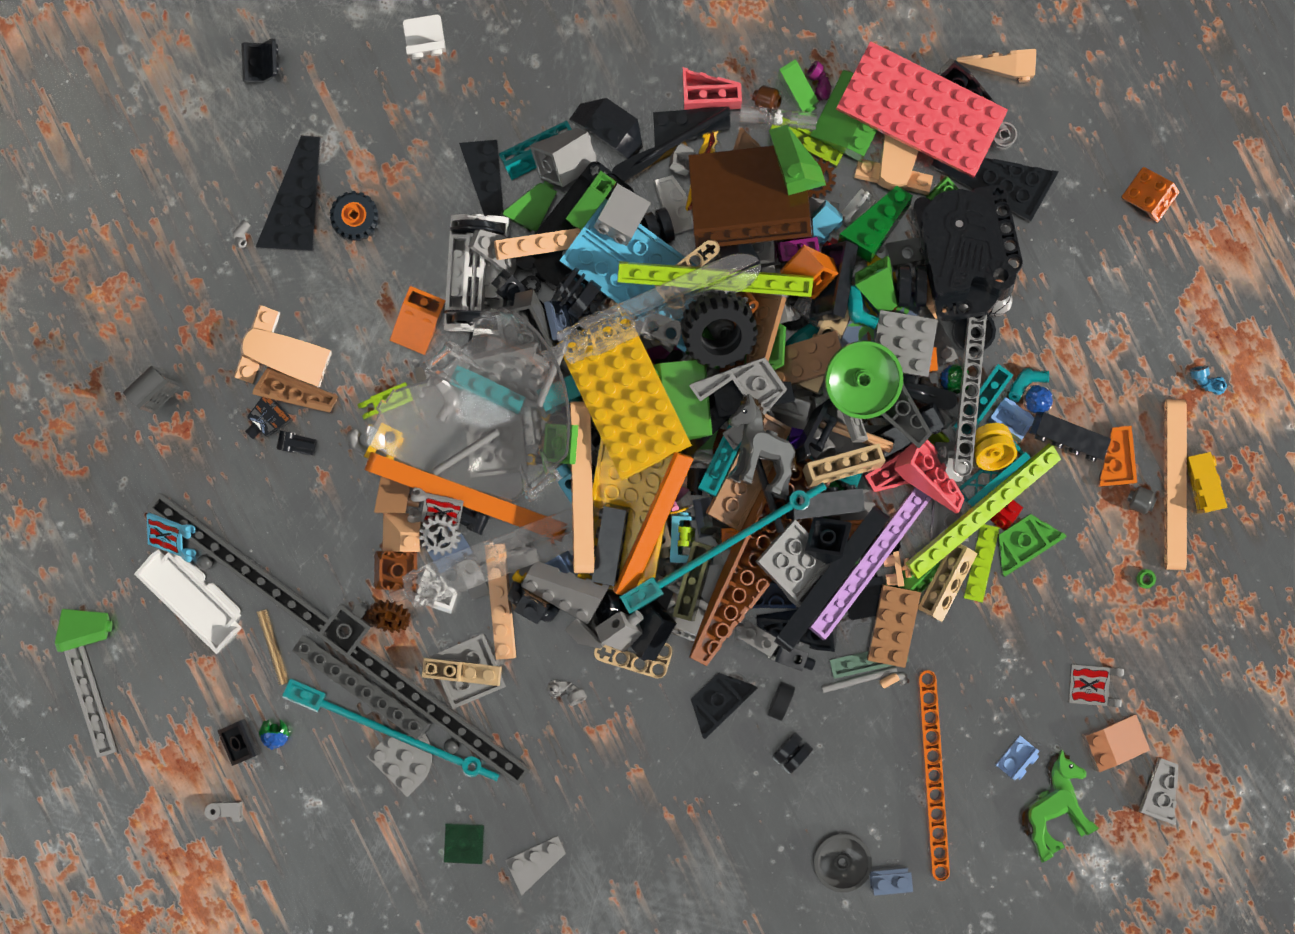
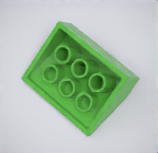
M843 70L810 137L862 162L877 130L836 110L854 74Z
M697 360L653 365L689 440L711 436L712 425L709 396L699 401L689 386L691 383L707 378L706 363L701 365Z

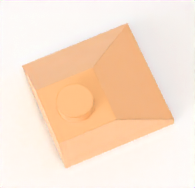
M383 513L382 551L421 552V539H419L421 532L419 530L422 527V522H408L409 513Z

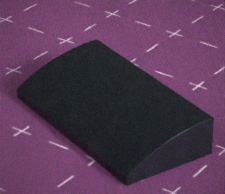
M843 241L822 247L821 253L834 259L838 275L815 300L812 299L808 319L823 321L845 319L858 250L857 245Z

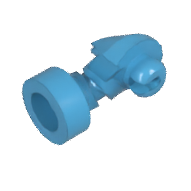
M1204 365L1190 369L1191 378L1196 380L1201 388L1206 391L1221 395L1226 390L1227 383L1222 377L1207 379L1210 375L1209 366Z

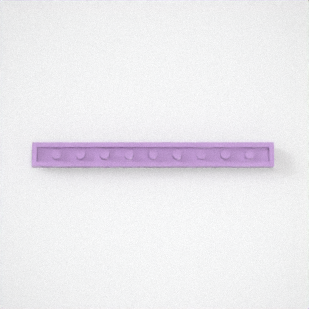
M916 487L913 488L810 625L809 629L822 640L827 639L931 500L930 496Z

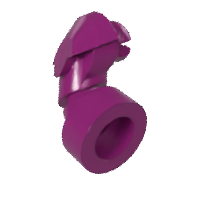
M815 61L807 70L806 77L812 81L818 80L819 83L814 93L818 101L828 100L832 86L829 82V77H826V73L823 70L824 66Z

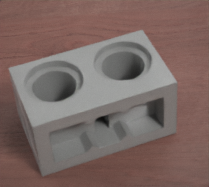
M648 310L640 333L643 334L642 338L654 341L655 338L662 341L661 345L672 348L673 345H678L681 337V322ZM650 321L657 323L658 329L656 332L648 330L647 325ZM668 328H673L676 331L675 338L669 339L666 336Z

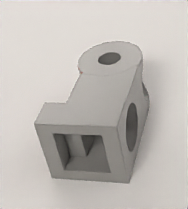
M242 801L211 803L205 808V816L209 820H216L220 817H232V822L243 821Z

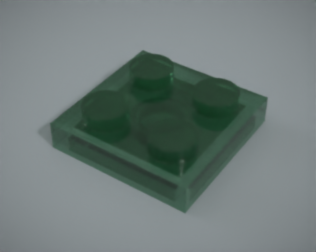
M446 823L444 863L483 864L484 825Z

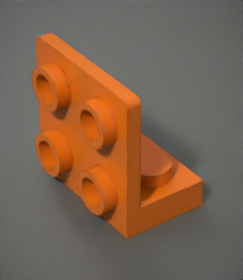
M1142 167L1122 195V198L1146 211L1150 218L1158 223L1179 194V190L1174 182Z

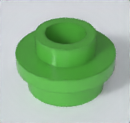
M1144 569L1137 574L1136 581L1140 587L1147 589L1155 584L1156 576L1151 570ZM1145 575L1149 577L1147 583L1143 581V576Z

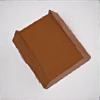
M375 552L373 583L375 589L416 590L417 552Z

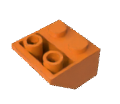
M803 245L780 270L781 274L813 276L812 296L810 298L814 300L838 275L833 258L806 245Z

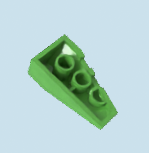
M788 125L769 130L788 195L826 185L821 167Z

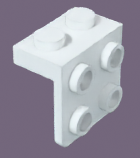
M440 15L424 16L403 21L407 45L406 52L409 58L420 59L425 55L439 56L446 52Z

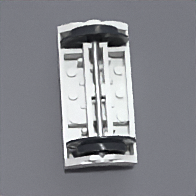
M482 214L451 215L444 330L501 334L499 320L495 326L488 325L491 324L493 318L499 317L498 307H506V298L505 300L496 293L498 289L491 284L501 273V270L468 246L474 231L478 229L510 237V219L508 217L484 216ZM497 224L501 226L502 230L497 229Z

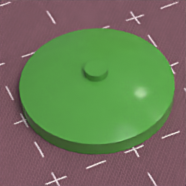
M855 341L840 348L829 361L825 373V387L831 402L844 414L859 419L873 418L885 413L896 403L903 387V371L897 357L887 347L874 341Z

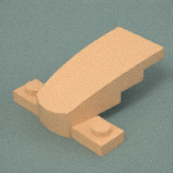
M885 134L880 163L863 159L862 162L858 161L854 178L878 183V185L888 190L898 186L903 190L929 195L933 175L912 171L918 150Z
M259 305L253 324L242 339L241 357L234 378L253 384L261 363L288 376L318 386L330 350L295 338L272 333L278 311Z

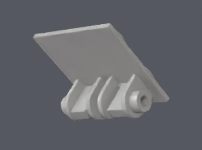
M935 442V448L938 452L936 456L940 463H944L947 467L945 471L949 478L958 482H966V476H957L953 471L955 443ZM962 443L959 447L960 452L967 454L969 447L967 444ZM963 462L959 463L958 471L965 473L967 465Z

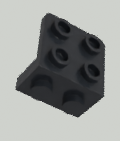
M271 38L264 43L243 42L241 44L242 82L265 83L276 77V74L279 72V65L276 63V55L278 54L276 40Z
M875 573L848 609L849 619L856 620L876 616L882 584H884L882 576L878 577L877 573Z

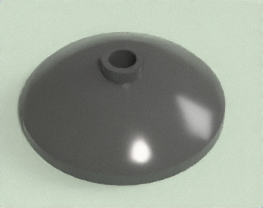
M837 834L824 840L818 847L814 856V869L820 882L830 890L850 892L858 889L867 881L872 869V858L867 846L860 839L849 834ZM844 858L845 864L840 865L838 863L839 859Z

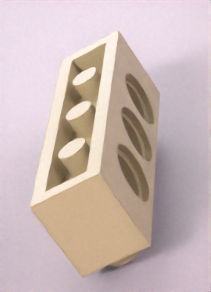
M878 443L809 462L803 468V473L810 488L822 482L828 483L879 469L885 463V458Z
M960 544L945 556L918 609L943 622L977 553Z

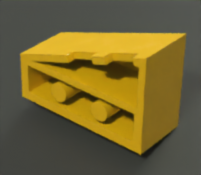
M1211 452L1187 457V470L1197 513L1228 508L1221 487L1220 477L1215 467L1216 459Z

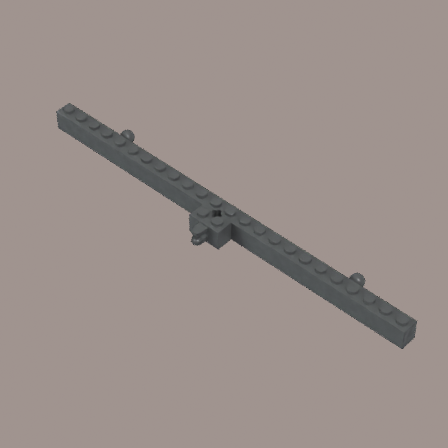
M158 493L147 507L148 510L157 516L181 525H193L195 527V533H191V537L188 540L206 552V555H201L197 560V565L200 569H209L213 563L212 558H214L450 734L453 738L446 740L444 743V750L450 754L456 753L459 749L458 743L460 742L517 785L521 783L531 768L362 643L373 628V626L362 619L367 613L366 611H368L367 603L361 602L357 604L352 611L345 605L340 604L329 618L164 494ZM348 627L349 635L345 634L343 636L341 628Z

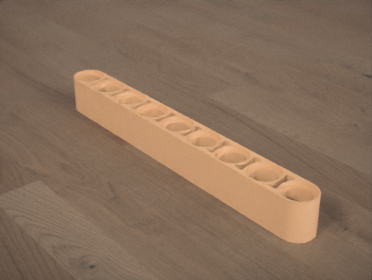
M1166 399L1164 403L1165 570H1185L1187 565V404L1185 399Z
M584 401L570 402V425H578L576 462L571 464L574 573H594L591 415Z

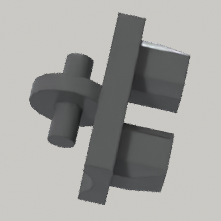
M706 515L704 517L705 526L700 529L701 534L713 535L716 542L721 544V528L731 527Z

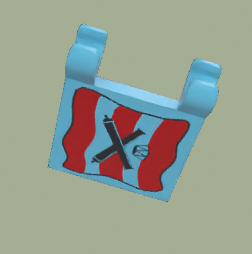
M148 513V545L181 556L184 561L191 562L192 557L196 556V551L191 548H183L182 536L189 539L191 533H195V527L193 525H181Z

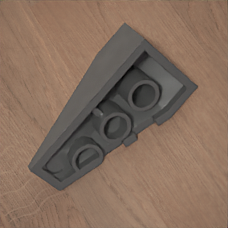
M903 384L901 394L896 403L881 415L914 445L920 448L932 433Z

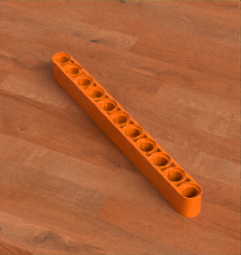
M370 452L364 468L366 471L412 488H420L426 493L464 501V507L560 542L568 525Z
M922 670L918 674L917 682L930 872L936 880L945 881L949 877L950 869L937 679L934 672ZM926 673H929L932 677L929 684L922 682V676ZM929 692L933 695V700L930 703H925L923 696ZM927 712H933L934 720L932 722L925 721V714ZM934 731L935 739L931 742L927 741L926 734ZM936 751V759L929 761L927 758L928 752ZM931 770L938 771L937 779H929L928 775ZM934 789H938L940 793L937 799L930 798V792ZM940 809V817L932 818V810ZM935 828L942 829V835L939 838L933 837L932 833ZM938 847L943 848L944 851L941 857L934 856V850ZM944 867V875L936 876V868Z

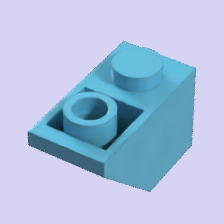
M827 200L813 212V237H818V243L822 245L829 239V234L833 230H838L843 224V214Z

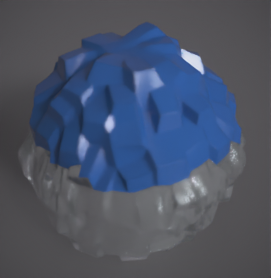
M1030 385V389H1027L1023 395V405L1031 414L1036 415V412L1047 413L1052 407L1053 393L1048 387Z

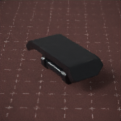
M830 398L813 410L794 447L797 457L796 462H802L811 456L809 445L816 451L822 452L824 450L825 443L833 427L838 422L836 418L826 413L827 409L834 405ZM823 420L827 424L817 441L813 436Z

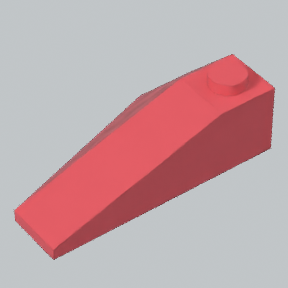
M928 440L920 448L913 443L909 445L899 455L894 469L905 481L954 513H959L965 498L954 479H950L947 475L945 464L940 463L936 456L938 454L936 448Z

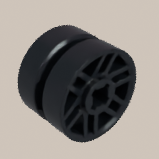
M665 207L655 210V216L652 211L645 213V228L660 239L662 238L666 243L675 241L673 224Z
M607 590L596 610V616L600 624L617 612L631 615L620 598L622 595L616 594L613 590Z
M796 732L772 756V759L778 764L786 760L782 768L788 774L797 769L813 750L807 742L799 746L803 738Z

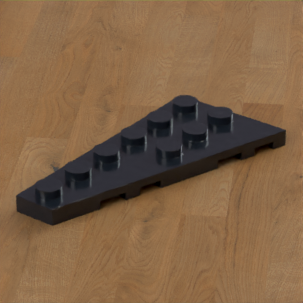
M300 137L256 248L313 252L321 137Z
M984 158L975 177L972 178L936 159L931 164V167L972 190L992 185L1004 186L1008 194L1011 212L1029 222L1032 221L1059 171ZM996 191L995 195H997L999 203L1001 194H999L998 191Z

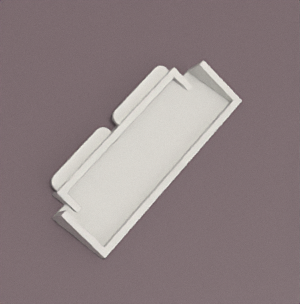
M158 549L135 572L134 575L216 654L242 629L236 622L241 616L240 608L214 583H207L205 581V574L192 562L184 561L181 556L170 552L165 554L161 549Z

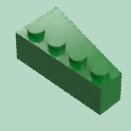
M896 186L843 230L839 235L838 243L848 241L857 245V255L871 263L910 207L913 195Z

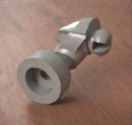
M552 680L547 686L548 694L553 698L568 694L567 701L570 706L577 705L587 698L584 690L578 689L575 685L572 686V683L567 681Z

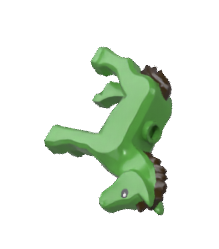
M1060 750L1059 753H1056L1051 758V762H1049L1047 767L1049 771L1048 777L1053 790L1049 792L1047 789L1038 795L1039 799L1031 803L1022 813V826H1025L1023 832L1026 833V836L1032 834L1031 839L1036 846L1041 863L1049 860L1054 856L1055 852L1065 847L1062 842L1056 841L1050 836L1046 828V821L1067 813L1081 837L1099 829L1097 825L1085 817L1082 809L1078 806L1075 790L1070 781L1072 778H1085L1086 771L1072 762L1070 755H1065L1063 750Z

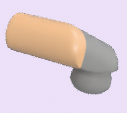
M904 672L892 673L881 679L880 684L884 689L899 681L901 686L909 683V678H907L908 675Z

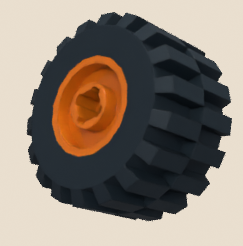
M345 192L344 195H339L330 209L331 224L335 232L343 239L346 238L348 241L366 239L368 235L374 232L378 224L376 204L371 200V197L364 195L363 192Z

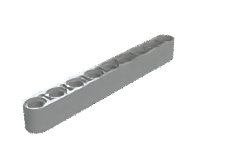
M983 315L980 319L975 317L967 318L953 459V471L960 477L969 475L973 466L987 315ZM972 328H977L980 331L979 338L972 337ZM971 347H975L978 350L977 357L970 356L969 349ZM969 366L976 369L975 377L968 375L967 368ZM969 385L975 389L973 396H968L965 393V388ZM965 405H970L973 408L971 415H966L963 412ZM963 424H968L971 427V432L968 435L961 431ZM962 443L969 446L967 454L960 452L959 447ZM961 462L967 465L965 473L958 471V464Z

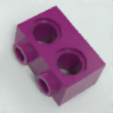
M818 237L776 243L779 262L789 261L803 245L820 252Z

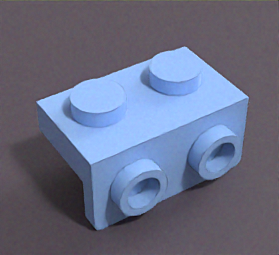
M1005 397L988 421L1008 426L1012 438L1020 443L1032 426L1035 417L1030 412L1016 405L1014 401Z

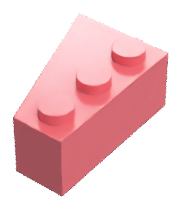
M683 67L684 110L716 107L741 109V83L721 77H712L703 72L690 71L688 68Z
M898 450L893 453L889 459L885 460L881 468L863 473V477L872 491L877 492L910 484L894 469L902 452Z

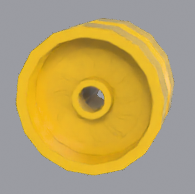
M989 423L976 429L974 458L979 468L988 471L999 470L1007 467L1015 460L1017 449L1008 426L1002 423Z

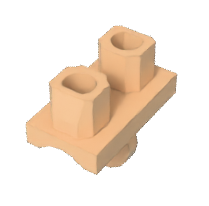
M899 551L893 552V554L886 558L884 567L895 566L896 569L895 574L886 575L887 585L903 587L902 571H905L906 578L912 576L906 564L909 558L903 559L904 566L901 567Z

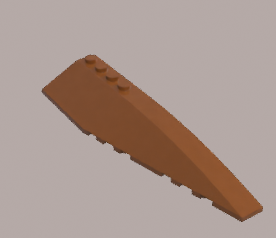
M807 458L802 462H796L798 468L797 472L792 471L789 481V495H791L792 491L801 490L807 492L815 487H808L803 473L805 465L813 462L811 459ZM774 466L767 477L769 484L776 476ZM831 482L824 483V484H825L826 487L828 488ZM761 489L741 531L770 514L763 489ZM774 497L777 509L785 505V500ZM786 514L780 517L784 528L792 520L786 519ZM813 517L795 520L808 532ZM773 521L732 546L708 603L689 658L707 666L720 650L726 638H729L733 633V629L745 618L744 615L749 609H752L770 586L772 579L755 561L780 534L777 533Z

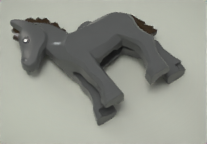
M744 394L743 400L740 401L741 406L729 418L730 426L737 427L744 424L737 464L726 479L736 483H741L742 481L746 484H752L758 458L771 460L776 476L767 485L765 491L773 493V497L786 500L787 495H789V481L792 471L797 472L798 468L796 465V450L789 441L777 437L778 433L770 430L765 432L763 430L765 415L763 414L764 409L761 407V403H758V400L750 394Z

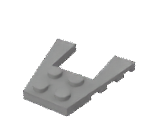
M766 357L689 385L699 401H702L733 380L743 395L750 394L758 400V403H761L764 415L787 390ZM744 424L730 427L722 433L733 450L742 441Z

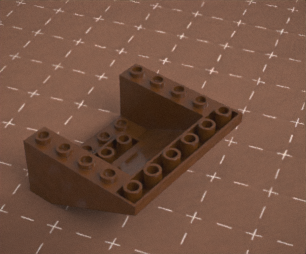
M773 146L689 155L696 249L708 240H715L722 247L786 239L800 240L813 238L808 190L788 195ZM707 244V250H713L715 248V245L713 244L710 246L709 244Z

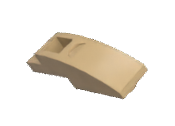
M424 658L422 677L500 686L502 667Z

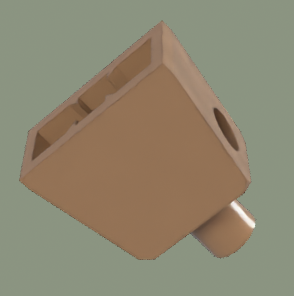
M381 477L374 512L407 514L408 506L419 508L420 502H413L411 500L412 487Z

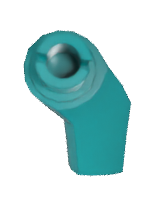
M851 285L847 304L850 320L854 324L861 323L875 329L879 318L864 312L861 292L856 285Z
M814 323L806 325L794 333L786 341L785 346L812 338L813 334L819 332L818 327Z
M1030 367L1024 368L1011 387L1008 395L1009 399L1016 403L1019 402L1025 390L1032 382L1049 383V371H1036L1030 369Z

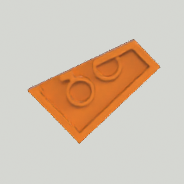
M1132 426L1112 427L1109 436L1111 441L1104 458L1098 487L1137 483Z

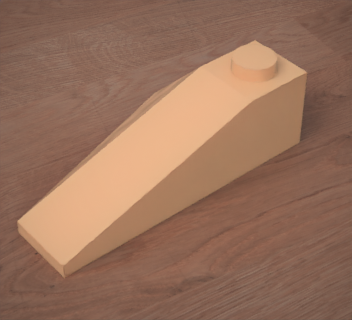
M1036 49L1013 50L1004 56L997 52L988 55V58H984V55L957 57L956 61L966 68L1012 80L1019 79V82H1029L1035 76Z

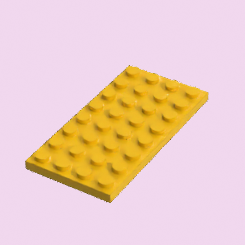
M626 309L571 336L563 358L621 480L674 455L675 452H680L692 446Z
M601 439L592 487L594 546L598 544L596 531L597 527L601 525L599 512L604 505L610 503L630 507L619 572L620 576L673 455L621 480ZM665 524L637 586L652 577L656 579ZM578 573L577 575L578 578L586 580V578L592 580L590 573ZM609 585L608 589L613 590L615 586Z

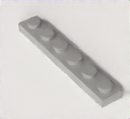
M84 646L64 651L97 758L117 752Z

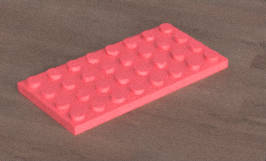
M871 41L836 110L972 178L975 177L1008 109Z

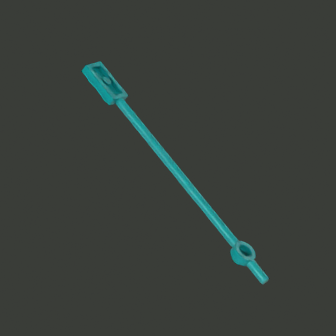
M822 482L807 492L801 490L793 492L789 503L661 580L656 581L652 577L620 596L629 614L663 595L664 593L661 588L792 509L805 510L809 506L812 497L827 489L826 485ZM799 497L804 499L802 504L797 503Z
M293 679L289 680L282 695V698L317 713L320 707L459 765L462 767L463 773L468 777H475L480 774L497 782L500 776L498 773L481 767V762L476 757L470 756L462 759L425 742L416 740L413 737L324 700L325 693ZM474 765L475 769L469 770L468 766Z

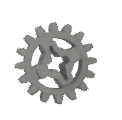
M437 513L435 519L429 516L428 521L424 520L422 524L424 527H421L419 530L423 534L420 535L419 539L424 540L422 547L428 546L427 552L434 550V555L437 552H441V555L444 556L446 550L450 554L452 548H457L458 544L456 542L461 540V537L458 536L461 534V530L457 529L459 523H452L453 517L448 520L447 514L440 518L439 513ZM440 529H442V532H441V533H442V537L440 538V541H439V540H438V539H439V536H438L439 533H438V532H440Z

